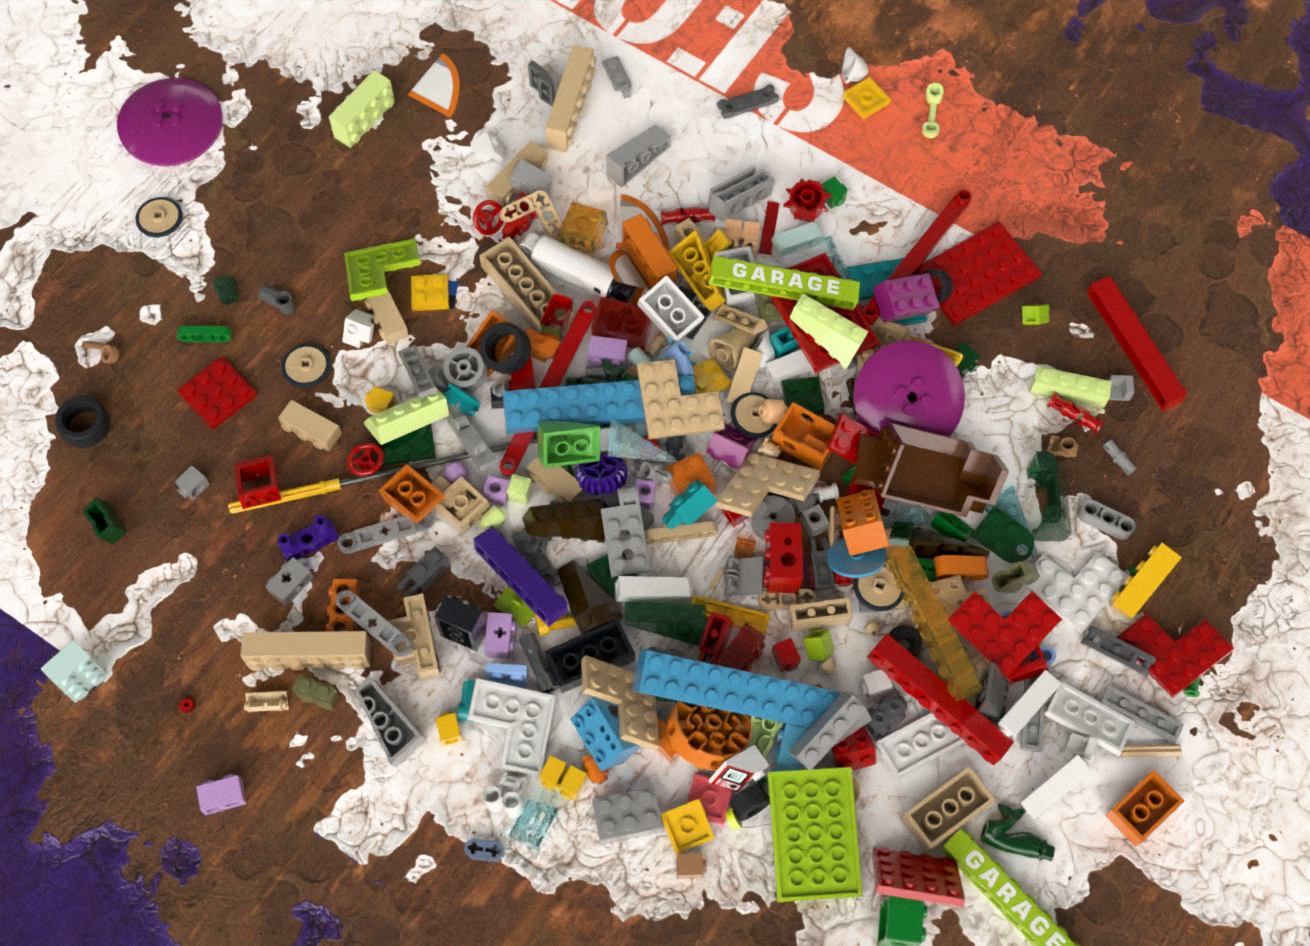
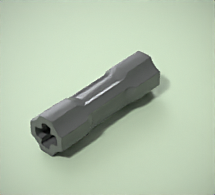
M535 633L522 636L519 642L524 654L528 658L541 693L548 694L555 691L558 685L547 665Z

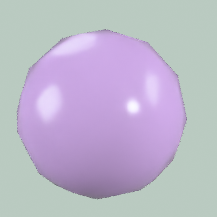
M451 462L445 467L443 476L449 483L453 484L460 477L466 480L468 471L462 463Z

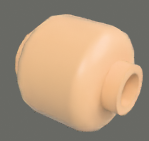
M766 399L759 407V415L765 423L779 424L788 407L780 399Z

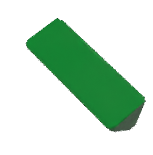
M942 511L930 523V526L939 533L966 542L974 532L971 527L955 515Z

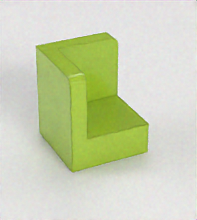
M1049 304L1022 306L1023 325L1048 323Z
M829 629L811 630L803 638L810 661L827 660L834 652Z

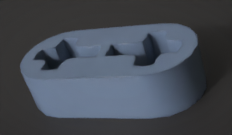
M472 838L464 846L466 855L474 860L498 862L505 855L503 845L497 841ZM477 844V847L483 849V851L477 850L475 854H472L469 847ZM497 846L498 851H501L500 854L498 853L496 857H493L491 852H486V849L493 850Z

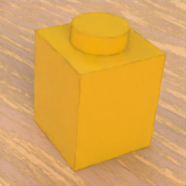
M375 386L365 397L368 410L375 413L390 409L397 402L394 393Z
M446 712L435 718L443 747L463 741L455 713Z

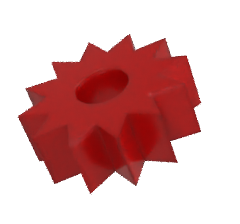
M185 698V700L182 699V702H179L180 705L178 707L183 713H189V711L192 712V709H195L193 706L196 704L191 698Z

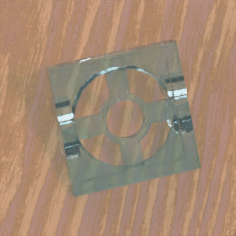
M528 799L524 806L523 814L518 817L508 837L539 852L541 849L540 844L553 819H556L558 816V809L554 806ZM542 812L545 816L542 821H539V815ZM535 817L534 823L528 827L529 821ZM537 827L535 835L528 837L531 830Z

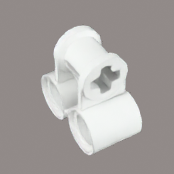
M503 772L498 786H490L483 792V799L487 808L491 812H500L504 808L507 815L511 818L521 816L524 812V805L520 795L525 786V778L510 776L507 772ZM512 803H517L516 805L509 807Z

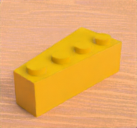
M695 230L668 252L670 258L676 262L679 271L699 299L713 312L726 302L721 287L708 285L712 261L703 237Z
M1163 543L1159 547L1154 545L1148 553L1151 557L1147 562L1142 560L1136 568L1138 573L1134 577L1130 575L1123 585L1126 588L1122 592L1118 590L1111 598L1114 601L1111 607L1129 621L1182 558Z

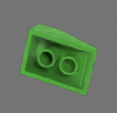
M564 421L538 423V459L543 468L600 461V425Z

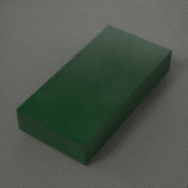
M895 521L889 536V545L909 547L914 524Z

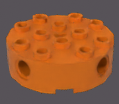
M677 701L667 718V735L671 746L684 760L700 769L718 770L725 761L743 752L752 737L751 721L748 715Z

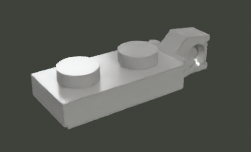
M615 56L603 60L602 66L614 90L621 91L624 99L631 97V81L619 57Z

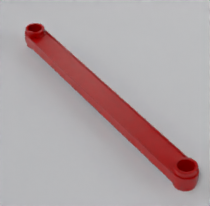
M962 189L956 193L887 280L914 275L969 206L971 193L968 190ZM875 295L862 310V314L870 326L881 316Z
M585 301L580 306L539 388L560 386L596 315V305L592 301ZM590 309L592 310V312H586L584 310ZM536 432L515 433L500 462V472L504 476H512L517 471ZM506 464H510L513 466V468L507 470L503 466Z

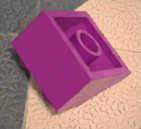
M724 423V430L713 433L706 453L710 454L713 459L727 462L732 468H740L749 453L752 452L758 439L748 437L738 429Z

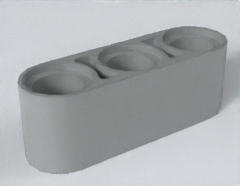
M1086 500L1078 511V518L1082 522L1120 540L1128 539L1136 528V523L1132 518L1095 500ZM1085 509H1089L1092 513L1086 512ZM1103 517L1109 519L1110 522H1106ZM1121 526L1126 527L1128 531L1122 529Z

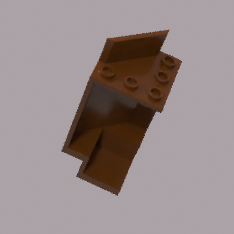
M887 421L886 426L881 430L880 438L859 433L854 483L876 488L880 497L967 517L969 511L982 514L986 504H996L1009 470L998 455L979 451L972 442Z

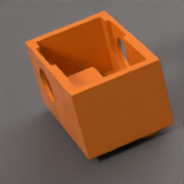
M792 402L773 432L772 443L775 445L779 444L781 450L821 472L833 453L826 447L835 425ZM801 414L809 415L814 422L806 420Z
M874 489L863 490L860 493L836 499L842 530L850 556L889 546Z

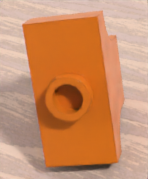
M527 327L525 333L531 342V357L546 363L547 359L553 360L561 345V341Z

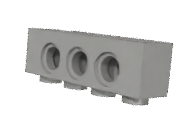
M754 166L710 189L707 203L710 207L709 212L720 221L731 217L770 196L775 178L764 169L755 173L756 168Z

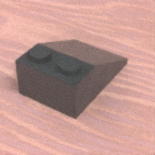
M991 662L979 679L975 709L992 723L997 724L1006 713V706H1003L1004 699L1008 697L1009 687H1006L1007 679L998 666Z

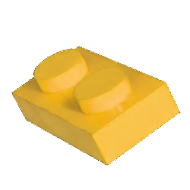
M718 229L705 243L711 261L715 256V252L725 251L732 243L721 229Z

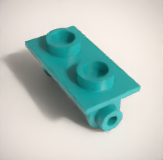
M449 383L447 390L442 393L449 405L455 407L457 403H460L457 410L468 417H474L476 412L479 411L481 403L472 395H467L458 386Z

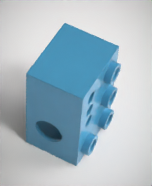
M591 697L570 720L599 769L603 771L623 764L641 746L620 739L619 718L612 716L608 710L610 704L618 707L617 704Z

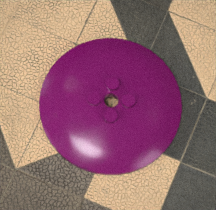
M165 78L140 87L128 97L118 114L117 133L123 147L137 160L154 166L181 165L200 157L212 147L222 129L223 113L217 97L204 85L184 78ZM168 114H171V115H172V116H171L170 118H168V119H165V118H164V117H165L166 115H168Z
M899 341L882 347L866 360L855 381L853 404L858 422L880 435L882 428L889 421L950 437L958 426L963 414L965 390L956 365L940 349L920 341ZM910 392H914L916 395V400L913 403L907 399V395Z

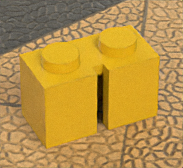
M550 755L539 775V782L542 783L541 786L549 791L553 789L559 791V795L567 800H571V798L577 800L588 779L587 773L571 765L568 768L566 767L567 763Z

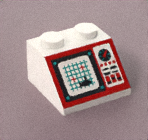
M753 745L725 761L708 781L712 785L739 792L756 784L755 781L765 775L764 770L769 764L757 747Z

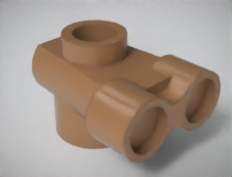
M1051 435L1046 456L1055 457L1058 455L1066 458H1076L1079 444L1071 437L1060 439V436Z

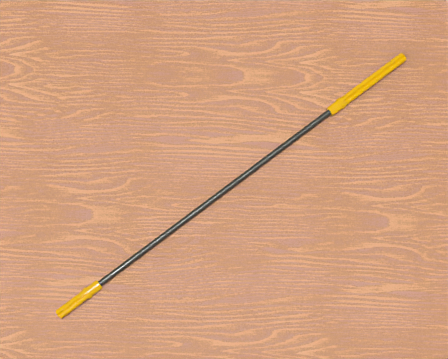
M538 436L533 437L530 444L538 443ZM510 442L489 448L493 453L507 450ZM467 452L410 464L409 466L413 470H419L471 457ZM404 466L375 472L367 476L319 481V483L280 491L282 500L247 509L242 508L240 500L230 502L228 508L230 513L233 514L313 495L327 494V492L341 490L343 486L395 475Z

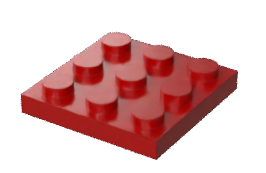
M222 356L177 389L178 394L212 430L258 396L257 392Z

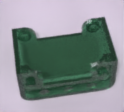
M1036 451L1026 470L1027 479L1032 478L1036 481L1037 488H1047L1048 506L1041 512L1042 521L1038 528L1033 529L1031 534L1034 541H1065L1072 531L1067 476L1054 454Z

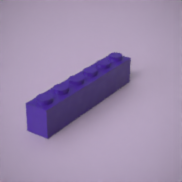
M490 527L473 538L474 550L548 627L567 614L566 599L555 592L552 584L546 582L537 569H533L524 556L521 557L515 546L511 543L509 544L500 531L497 532L493 527Z

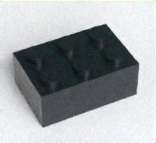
M454 596L452 598L444 597L435 615L440 636L477 652L486 634V624L481 608L470 604V606L466 605L461 599Z

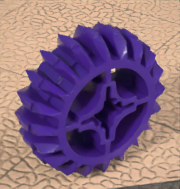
M603 452L600 455V461L580 463L575 473L580 488H583L586 494L592 493L593 496L596 494H600V496L603 494L609 495L610 492L616 493L617 488H622V485L626 484L628 476L627 466L622 458H618L617 455L611 456L610 453L604 455Z

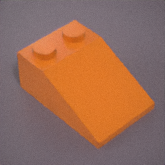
M491 310L466 347L475 349L480 353L479 348L482 336L491 326L499 323H514L502 313ZM507 335L497 343L495 348L497 362H504L516 350V338L514 335ZM487 366V377H489L494 372V370Z
M407 464L379 489L380 494L388 505L417 524L445 498L442 492Z

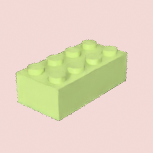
M373 70L329 116L334 138L351 148L382 117L383 113L393 106L395 101L391 81Z

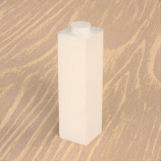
M802 350L766 363L765 374L773 387L780 385L783 380H792L814 371Z
M619 576L615 582L616 602L685 603L692 595V585L689 584V578Z
M1045 670L1002 718L997 727L1013 740L1062 683Z
M1077 755L1020 804L1034 820L1037 819L1092 772L1090 769L1092 764L1085 756L1080 758Z

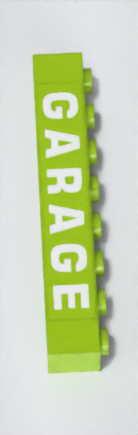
M724 256L713 257L708 285L798 301L805 294L822 305L854 310L859 301L860 282L852 279H840L834 276L818 275L814 272L806 273L797 269L790 270L779 266H767L762 263H750L741 259H728Z
M960 828L941 847L942 853L946 857L952 858L958 864L959 870L1033 946H1080L1068 938V933L1061 926L1057 927L1052 922L1050 914L1045 910H1041L1036 905L1035 899L1031 895L1025 894L1020 889V884L1014 878H1009L1004 873L1005 869L998 862L994 863L991 860L987 850L982 846L979 847L973 841L974 838L969 832L963 831Z

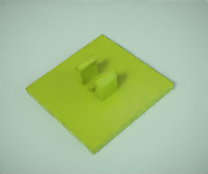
M507 586L493 605L494 608L502 613L512 614L513 620L524 628L534 617V612L509 586Z

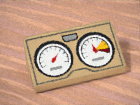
M834 506L830 507L828 513V521L830 523L828 528V549L835 542L843 539L839 511Z

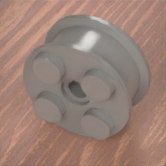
M469 347L453 350L446 357L443 366L444 375L450 384L460 387L463 392L478 389L485 382L488 374L487 365L483 362L480 353Z
M766 496L751 517L753 532L764 540L765 529L768 530L770 522L794 523V509L782 497Z

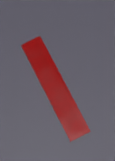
M767 202L759 253L771 255L773 245L771 239L775 234L780 205L778 202Z

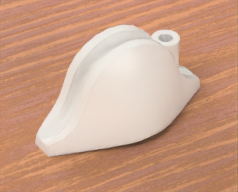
M848 47L842 67V78L845 83L851 81L860 82L868 74V66L863 58L854 52L852 48Z
M768 329L764 331L751 348L763 353L758 370L765 368L766 363L773 361L775 357Z

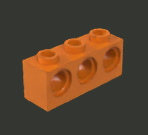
M333 579L332 586H329L331 604L327 606V616H330L329 623H326L325 632H336L337 628L341 626L345 627L344 631H356L357 622L345 612L342 614L337 613L340 608L336 605V597L343 589H348L359 597L360 585L357 579ZM346 596L343 599V605H349L348 603L351 601L350 596Z

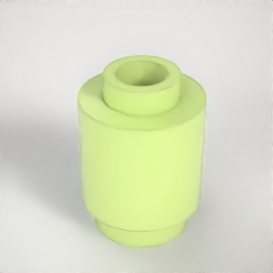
M492 506L479 518L480 521L477 524L483 531L490 527L496 530L506 520V512L500 506L497 508Z

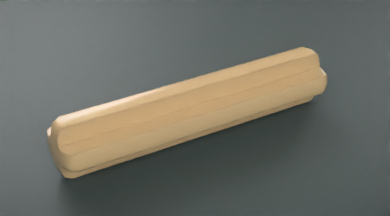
M1179 744L1125 745L1120 755L1121 757L1180 756L1182 748Z

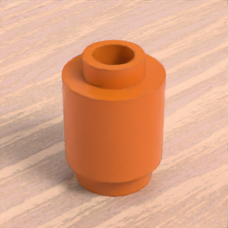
M591 754L581 760L583 763L582 768L587 773L592 784L597 783V785H600L608 780L609 770L601 771Z

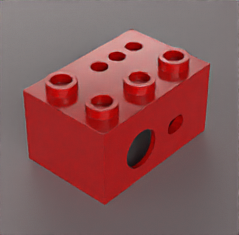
M770 522L768 530L765 529L766 567L765 574H763V586H766L767 593L798 594L803 580L801 523Z

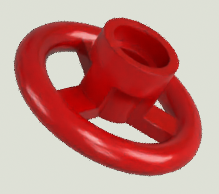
M484 200L474 210L473 224L475 229L482 235H493L503 225V221L500 218L502 207L498 202ZM486 205L495 207L492 211L482 209ZM496 214H499L498 223L492 229V221L494 219V216ZM479 223L486 224V230Z
M360 444L354 447L348 454L346 460L347 467L350 472L357 476L371 475L382 466L384 453L376 444ZM365 449L364 454L360 458L353 460L357 452ZM372 449L378 453L377 463L371 456ZM360 465L362 470H358L354 466Z

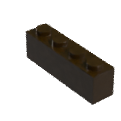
M600 498L529 507L522 517L527 535L549 538L557 536L567 540L576 538L587 542L589 540H595L597 543L605 542L601 509L604 508Z

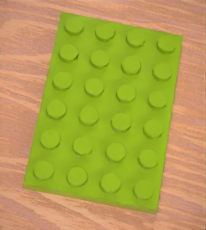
M852 768L767 772L777 902L863 897Z

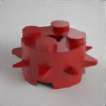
M802 178L800 183L797 182L792 189L786 188L790 198L783 204V207L789 208L790 213L794 216V220L799 219L808 223L815 222V219L822 212H829L825 207V201L831 197V193L823 191L820 181L808 180L805 182Z

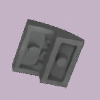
M531 60L528 64L529 84L532 88L539 91L540 100L553 106L555 100L554 83L549 74L538 63Z

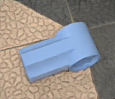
M681 340L666 348L664 356L666 360L675 359L678 377L694 376L695 373L687 357L689 349Z

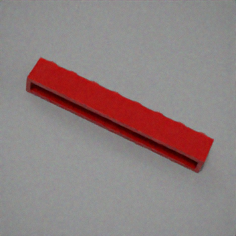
M1109 276L1092 283L1087 291V295L1161 410L1164 411L1181 404L1187 396L1184 386L1179 383L1175 372L1170 369L1165 357L1158 351L1156 343L1151 340L1146 328L1139 322L1136 313L1128 305L1127 299L1119 291L1116 282H1113Z
M886 634L867 656L874 666L879 667L885 672L888 678L899 684L922 707L927 708L934 714L937 720L942 721L954 734L961 737L970 748L975 749L982 755L985 761L993 766L1003 758L1013 745L1014 741L1010 737H1007L997 726L890 635Z

